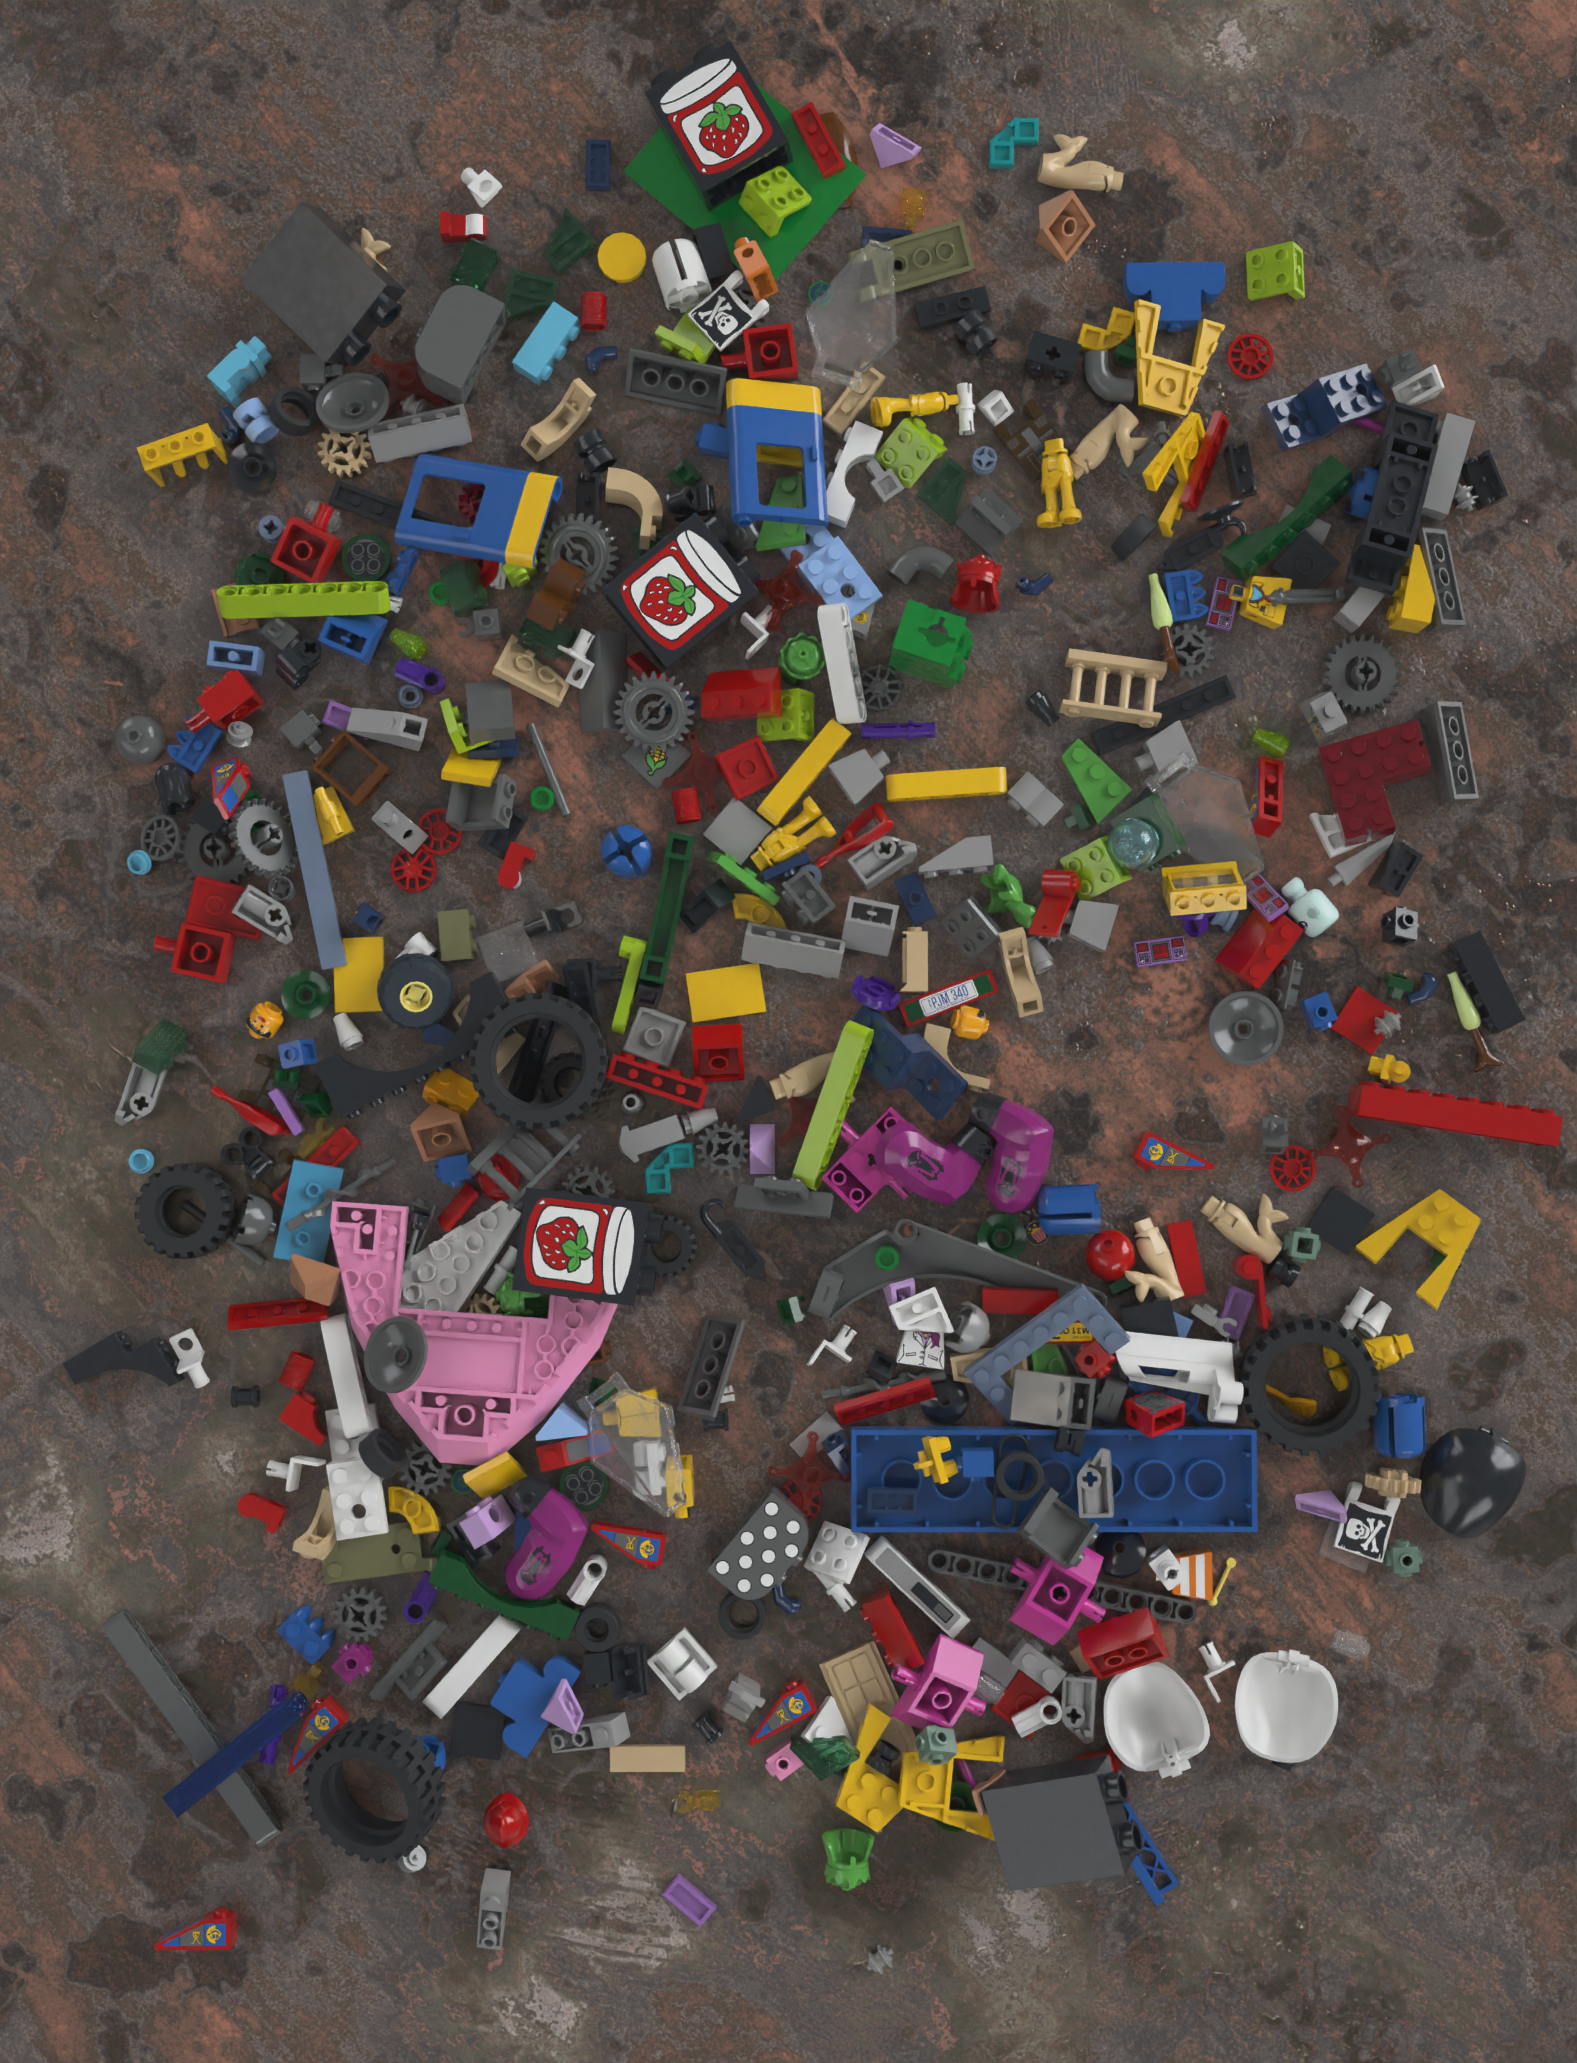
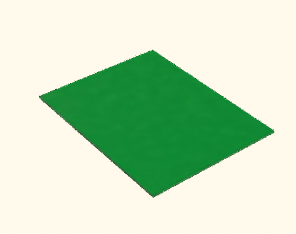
M756 84L789 141L793 162L784 168L812 198L809 205L784 218L777 235L770 238L738 203L743 192L708 212L661 128L623 172L692 230L721 222L730 259L736 267L739 268L733 253L736 249L734 246L735 242L742 237H746L749 242L755 240L776 281L867 174L840 153L846 169L824 180L791 118L790 113L792 112Z

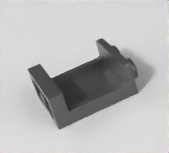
M499 774V778L493 780L491 787L452 781L445 822L458 831L509 829L517 782L506 774Z
M1053 1488L1043 1490L1016 1532L1062 1568L1077 1567L1084 1558L1082 1552L1087 1545L1090 1546L1097 1538L1096 1530L1099 1525L1096 1522L1089 1523L1084 1518H1079L1078 1513L1057 1498L1058 1492Z

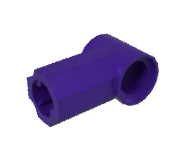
M404 657L397 663L394 674L395 678L424 689L432 695H437L444 691L446 681L435 668H428ZM438 677V681L434 686L427 685L429 678Z
M425 1571L403 1610L405 1619L411 1623H419L425 1618L439 1592L428 1582L430 1573L428 1571ZM411 1605H420L423 1611L422 1615L414 1616L410 1611Z

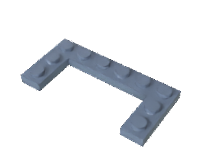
M1081 1283L964 1368V1374L1013 1426L1018 1422L1010 1420L1013 1387L1002 1374L1077 1320L1085 1326L1109 1355H1112L1130 1342V1336L1086 1286Z

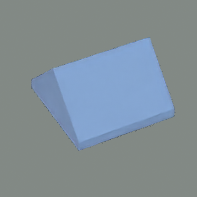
M562 1402L538 1432L536 1441L585 1436L590 1431L591 1425Z

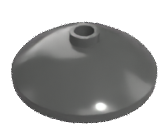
M349 373L333 379L322 388L316 400V412L320 421L327 428L340 433H356L374 426L383 418L390 404V396L386 385L376 376L367 373Z
M1242 991L1226 996L1214 1007L1208 1022L1209 1040L1214 1050L1227 1062L1239 1066H1252L1266 1061L1277 1051L1283 1038L1284 1028L1279 1010L1272 1001L1255 992ZM1240 1025H1244L1246 1027V1032L1244 1034H1241L1238 1031Z
M396 1316L385 1320L373 1331L365 1348L364 1368L368 1380L376 1389L386 1393H399L412 1386L420 1377L428 1355L427 1338L422 1327L413 1319Z

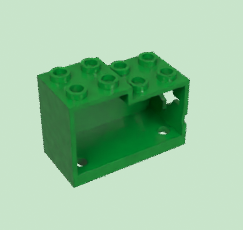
M908 599L892 646L888 667L953 689L955 683H961L966 665L962 664L963 659L968 661L974 645V641L970 640L972 633L968 631V627L964 626L966 618L939 609L935 610L929 608L928 605ZM940 617L944 618L942 627L945 628L948 635L928 628L938 625Z

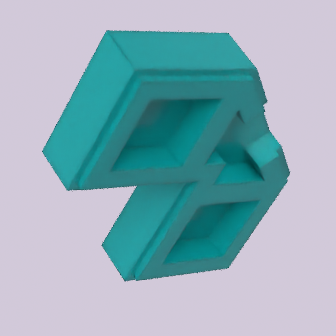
M1014 118L1008 123L1006 128L991 139L989 143V168L1013 169L1014 145L1038 146L1039 118Z
M694 1143L668 1144L645 1169L646 1195L671 1193L670 1169L695 1167Z

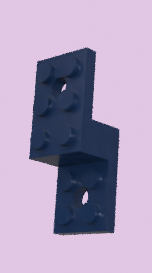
M1363 364L1318 378L1300 393L1267 403L1260 409L1281 451L1285 452L1330 437L1348 423L1382 412L1388 405L1367 364Z
M862 1005L852 1021L874 1030L873 1043L870 1045L863 1067L887 1091L904 1087L936 1121L942 1120L968 1082L919 1033L902 1036L876 1009ZM934 1079L939 1082L938 1091L933 1089L932 1082Z

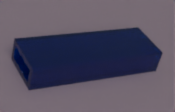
M293 1687L174 1783L162 1798L177 1818L301 1719L309 1708L307 1705L309 1701L305 1694L300 1690L297 1692Z

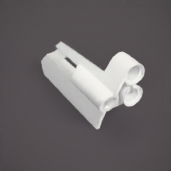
M1126 1332L1130 1336V1342L1115 1353L1122 1370L1131 1381L1209 1395L1208 1421L1236 1423L1238 1405L1241 1404L1243 1399L1242 1382L1235 1381L1232 1343ZM1139 1366L1175 1369L1178 1371L1174 1377L1143 1373Z

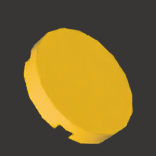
M624 232L612 234L604 239L597 255L599 267L604 276L618 283L632 282L642 274L647 261L645 247L641 241L634 235Z

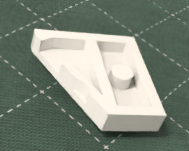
M826 1696L801 1737L836 1767L841 1768L855 1746L834 1698Z

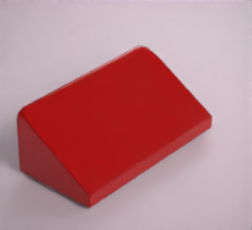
M637 652L626 658L627 665L641 679L642 672H645L647 677L650 678L652 671H655L657 678H660L662 672L643 653Z
M466 1183L438 1216L437 1221L444 1231H452L482 1195L471 1183Z

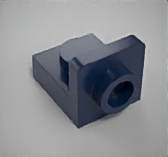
M841 1429L830 1434L821 1444L843 1476L851 1470L846 1463L849 1457L843 1449L850 1444V1441Z

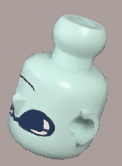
M1295 877L1281 889L1283 896L1291 899L1293 902L1288 910V914L1304 930L1303 932L1307 936L1316 937L1338 919V910L1326 895L1319 889L1307 891L1300 878Z

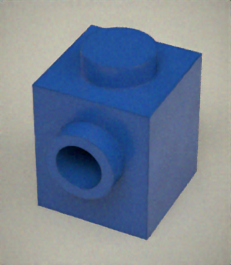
M718 422L704 423L702 431H697L695 445H698L699 454L728 460L727 428H724V425Z
M1326 991L1298 1002L1309 1029L1325 1030L1333 1026L1332 1021L1338 1019Z
M470 1153L437 1159L438 1165H435V1173L437 1179H441L442 1184L449 1183L451 1188L464 1185L465 1179L475 1178V1176L473 1177L467 1171L469 1164L472 1162Z
M991 1447L961 1448V1455L956 1456L957 1470H961L962 1476L967 1477L968 1481H983V1477H994L993 1449Z

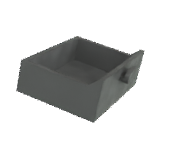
M505 680L465 683L467 712L463 713L464 726L469 724L471 746L483 741L515 739L510 683Z

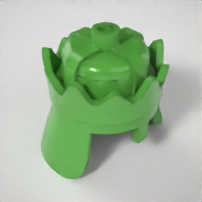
M803 632L799 633L796 637L789 638L785 646L780 650L778 667H781V677L789 685H795L797 679L807 680L816 677L826 662L823 644L815 636H807Z
M507 1273V1276L510 1278L504 1281L500 1291L496 1293V1300L501 1301L500 1308L502 1312L506 1313L504 1315L522 1317L537 1315L547 1317L550 1295L512 1290L514 1274Z
M835 1828L824 1832L822 1839L827 1855L824 1871L826 1883L831 1882L832 1885L849 1891L862 1882L866 1883L867 1880H871L868 1857L874 1843V1836L867 1831L857 1828Z

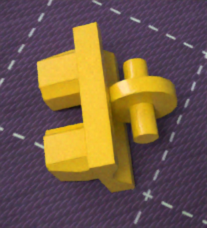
M1386 1054L1385 1059L1371 1056L1368 1067L1370 1074L1380 1076L1382 1083L1390 1084L1391 1080L1396 1083L1405 1082L1409 1079L1411 1072L1405 1062L1396 1061L1394 1055Z
M926 1436L921 1438L925 1450L917 1452L920 1461L913 1463L914 1469H922L924 1477L932 1475L935 1483L940 1482V1484L949 1482L948 1478L958 1473L956 1462L953 1459L943 1462L940 1454L951 1450L949 1438L945 1436Z

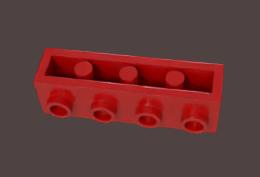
M622 1051L620 1056L613 1054L606 1078L698 1109L703 1108L710 1087L705 1084L706 1079L694 1075L691 1076V1079L681 1076L682 1071L668 1067L667 1071L658 1069V1063L646 1059L642 1064L634 1061V1055Z

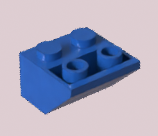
M375 614L328 616L318 641L328 649L369 665L388 620Z

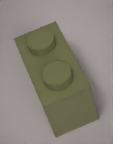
M468 909L437 912L441 961L451 963L475 960L474 954H478L477 940L473 939L472 930L476 929L475 916L471 915Z

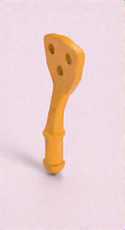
M1266 1383L1267 1395L1280 1400L1292 1412L1304 1418H1311L1316 1413V1401L1305 1398H1290Z

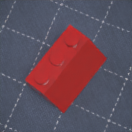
M781 667L710 672L701 692V717L711 722L782 717Z
M1254 908L1214 961L1252 991L1257 990L1304 930L1284 914L1268 922Z
M885 1586L861 1599L862 1607L859 1611L865 1622H871L874 1628L871 1633L877 1645L883 1644L886 1650L883 1656L888 1666L894 1665L895 1667L896 1664H901V1666L910 1669L925 1664L923 1652L889 1588Z
M1148 1607L1136 1609L1132 1613L1120 1617H1112L1108 1621L1097 1625H1088L1084 1629L1077 1631L1082 1657L1099 1680L1170 1657L1157 1621Z

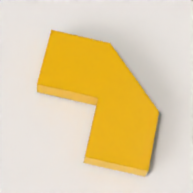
M1113 307L1107 329L1083 323L1077 342L1081 344L1080 351H1109L1118 346V344L1125 342L1128 336H1131L1135 322V313Z

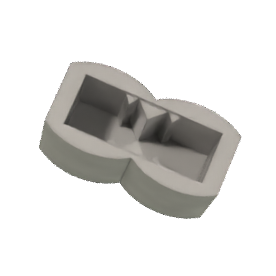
M1028 771L1006 794L1009 798L1007 800L1008 804L1016 811L1019 809L1024 811L1027 815L1025 819L1035 828L1037 826L1043 828L1064 805Z

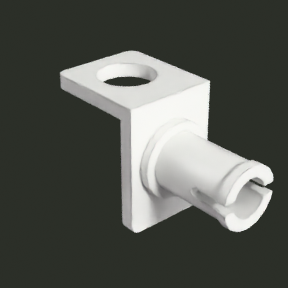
M466 168L461 174V180L468 185V189L481 208L502 188L501 183L486 170L478 175L472 168Z
M767 605L755 619L746 612L742 614L740 622L758 639L747 650L745 656L747 660L767 642L769 633L765 628L779 616L775 609L771 611L773 608L771 605Z
M584 629L580 630L572 648L568 649L561 645L557 647L576 659L565 682L579 689L583 688L595 665L587 660L585 656L595 635ZM582 668V677L575 681L576 672Z
M843 1324L842 1329L833 1342H828L825 1339L821 1341L806 1365L811 1366L824 1347L846 1363H849L852 1358L846 1355L845 1349L857 1332L852 1329L845 1337L850 1327Z
M187 1329L170 1337L169 1341L180 1360L176 1370L177 1373L180 1374L187 1371L195 1388H201L208 1384L210 1379L201 1366L205 1351L193 1329ZM182 1338H189L193 1342V1347L189 1350H183L179 1347L178 1342Z
M304 1455L291 1457L290 1464L270 1460L267 1468H271V1470H266V1475L287 1479L286 1491L291 1492L299 1488L302 1464L320 1466L326 1464V1460Z
M1165 1544L1145 1557L1146 1562L1167 1590L1173 1589L1188 1577V1574Z
M1211 1641L1206 1643L1210 1654L1204 1645L1199 1647L1198 1650L1201 1652L1209 1668L1208 1672L1202 1674L1215 1701L1219 1703L1221 1700L1209 1678L1235 1665V1662L1232 1659L1222 1662Z

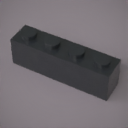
M1481 930L1447 945L1449 949L1448 956L1453 964H1457L1461 972L1459 973V978L1465 987L1468 986L1472 994L1470 997L1476 1009L1479 1008L1483 1016L1481 1018L1482 1023L1487 1031H1491L1492 1034L1500 1033L1526 1020Z

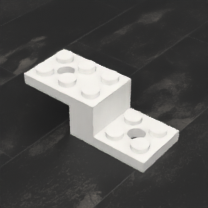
M376 1402L369 1403L368 1407L373 1430L380 1429ZM339 1409L326 1410L325 1415L332 1461L326 1467L337 1541L388 1533L389 1529L382 1480L384 1478L370 1471L361 1459L358 1450L359 1443L370 1433L360 1435L358 1438L347 1439L343 1431ZM361 1504L365 1507L366 1514L364 1517L359 1518L354 1515V1505Z

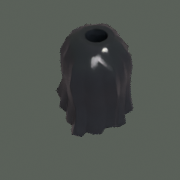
M167 763L160 766L155 774V784L159 793L157 805L162 807L165 815H175L176 812L183 811V813L190 811V808L195 806L196 799L192 794L191 777L188 771L179 763Z

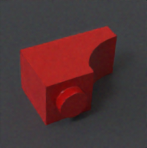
M299 1391L293 1395L278 1419L318 1446H321L327 1441L329 1435L323 1429L318 1419L320 1404L316 1402L317 1398L307 1391L303 1393Z

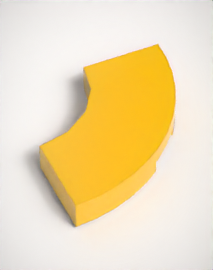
M734 894L736 898L732 901L735 919H745L752 923L787 929L779 912L765 900L750 894Z
M388 1487L389 1512L399 1513L406 1517L411 1524L413 1534L420 1535L440 1532L436 1513L422 1495L403 1487Z

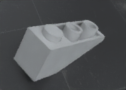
M352 708L346 732L419 751L428 719L404 712Z
M991 835L968 837L921 865L918 868V875L924 874V878L939 877L941 872H948L949 876L964 874L963 870H973V873L988 872V868H992L994 865Z
M625 1712L602 1714L582 1719L576 1734H571L558 1726L547 1728L552 1753L616 1747L630 1737Z
M490 1868L485 1870L480 1893L476 1946L478 1948L502 1949L511 1871Z

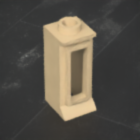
M907 927V931L902 932V936H905V938H902V984L906 985L900 990V993L927 992L928 931H922V927Z

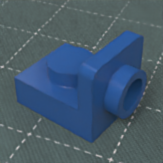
M314 1039L296 1040L278 1045L283 1069L313 1065L318 1062Z

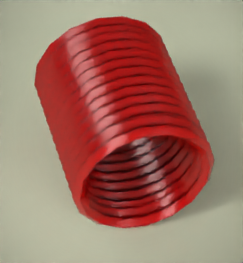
M601 292L583 293L581 295L580 326L587 331H602L606 329L607 296Z
M683 788L670 793L676 824H689L702 819L696 788Z
M293 1350L290 1356H288L287 1363H285L284 1370H282L283 1372H281L282 1374L278 1380L289 1388L302 1391L316 1360L309 1355Z

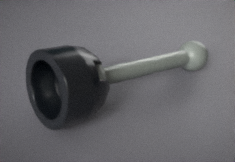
M412 1210L410 1225L414 1228L406 1259L404 1260V1270L411 1268L410 1259L419 1230L425 1229L430 1222L431 1215L419 1210Z

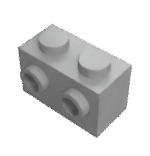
M1023 1636L1009 1655L1011 1663L1050 1693H1053L1067 1674L1063 1666L1064 1662L1054 1654L1049 1656L1043 1651L1044 1647L1036 1640L1031 1639L1029 1641Z

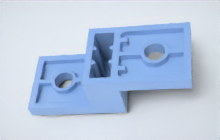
M805 524V534L810 537V542L807 545L778 548L812 594L817 592L826 605L845 603L847 605L850 621L883 596L839 536L834 539L825 526ZM845 585H850L854 588L855 593L852 597H844L840 592L841 588Z

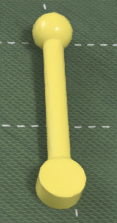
M1228 1557L1225 1561L1227 1566L1213 1593V1600H1208L1210 1606L1217 1604V1597L1231 1568L1236 1566V1560L1232 1557Z

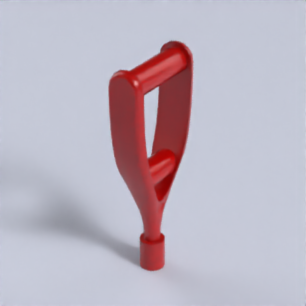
M878 802L874 803L855 818L846 828L835 847L827 855L821 856L814 862L817 868L820 870L830 863L829 860L840 854L862 849L891 831L894 823L884 812V806ZM877 817L880 822L878 826L861 837L854 838L867 823Z
M217 1086L211 1089V1095L228 1102L243 1119L268 1135L275 1136L281 1134L288 1136L292 1133L285 1120L256 1105L235 1099Z

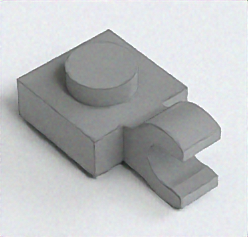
M875 458L866 463L867 471L875 478L870 482V485L883 504L904 491L903 485L891 468L884 472Z
M1206 1303L1204 1306L1198 1304L1194 1306L1191 1313L1217 1329L1222 1336L1230 1337L1231 1335L1224 1329L1227 1323L1233 1326L1238 1325L1232 1318L1221 1319L1216 1315L1218 1311Z

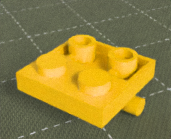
M331 786L326 789L320 787L314 790L315 794H313L323 846L355 832L335 787Z

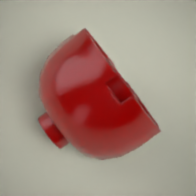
M1114 1229L1102 1230L1100 1233L1094 1234L1089 1239L1085 1249L1086 1264L1090 1272L1098 1277H1102V1280L1106 1281L1119 1280L1125 1277L1124 1271H1129L1136 1261L1135 1249L1129 1237Z

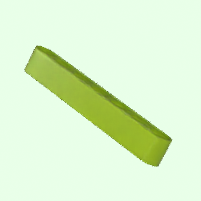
M383 581L224 586L216 591L221 616L226 619L383 614L391 609L388 585Z
M851 1020L843 1028L792 1174V1178L803 1181L806 1187L815 1191L823 1181L821 1177L827 1170L874 1035L873 1029Z

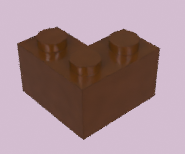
M560 558L551 566L543 588L533 597L526 617L551 631L559 624L563 625L568 615L572 616L577 608L578 603L575 600L577 595L580 596L585 588L586 582L583 580L586 572Z

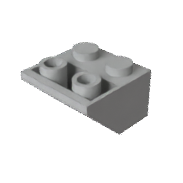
M850 896L841 940L846 941L845 948L888 957L899 906Z

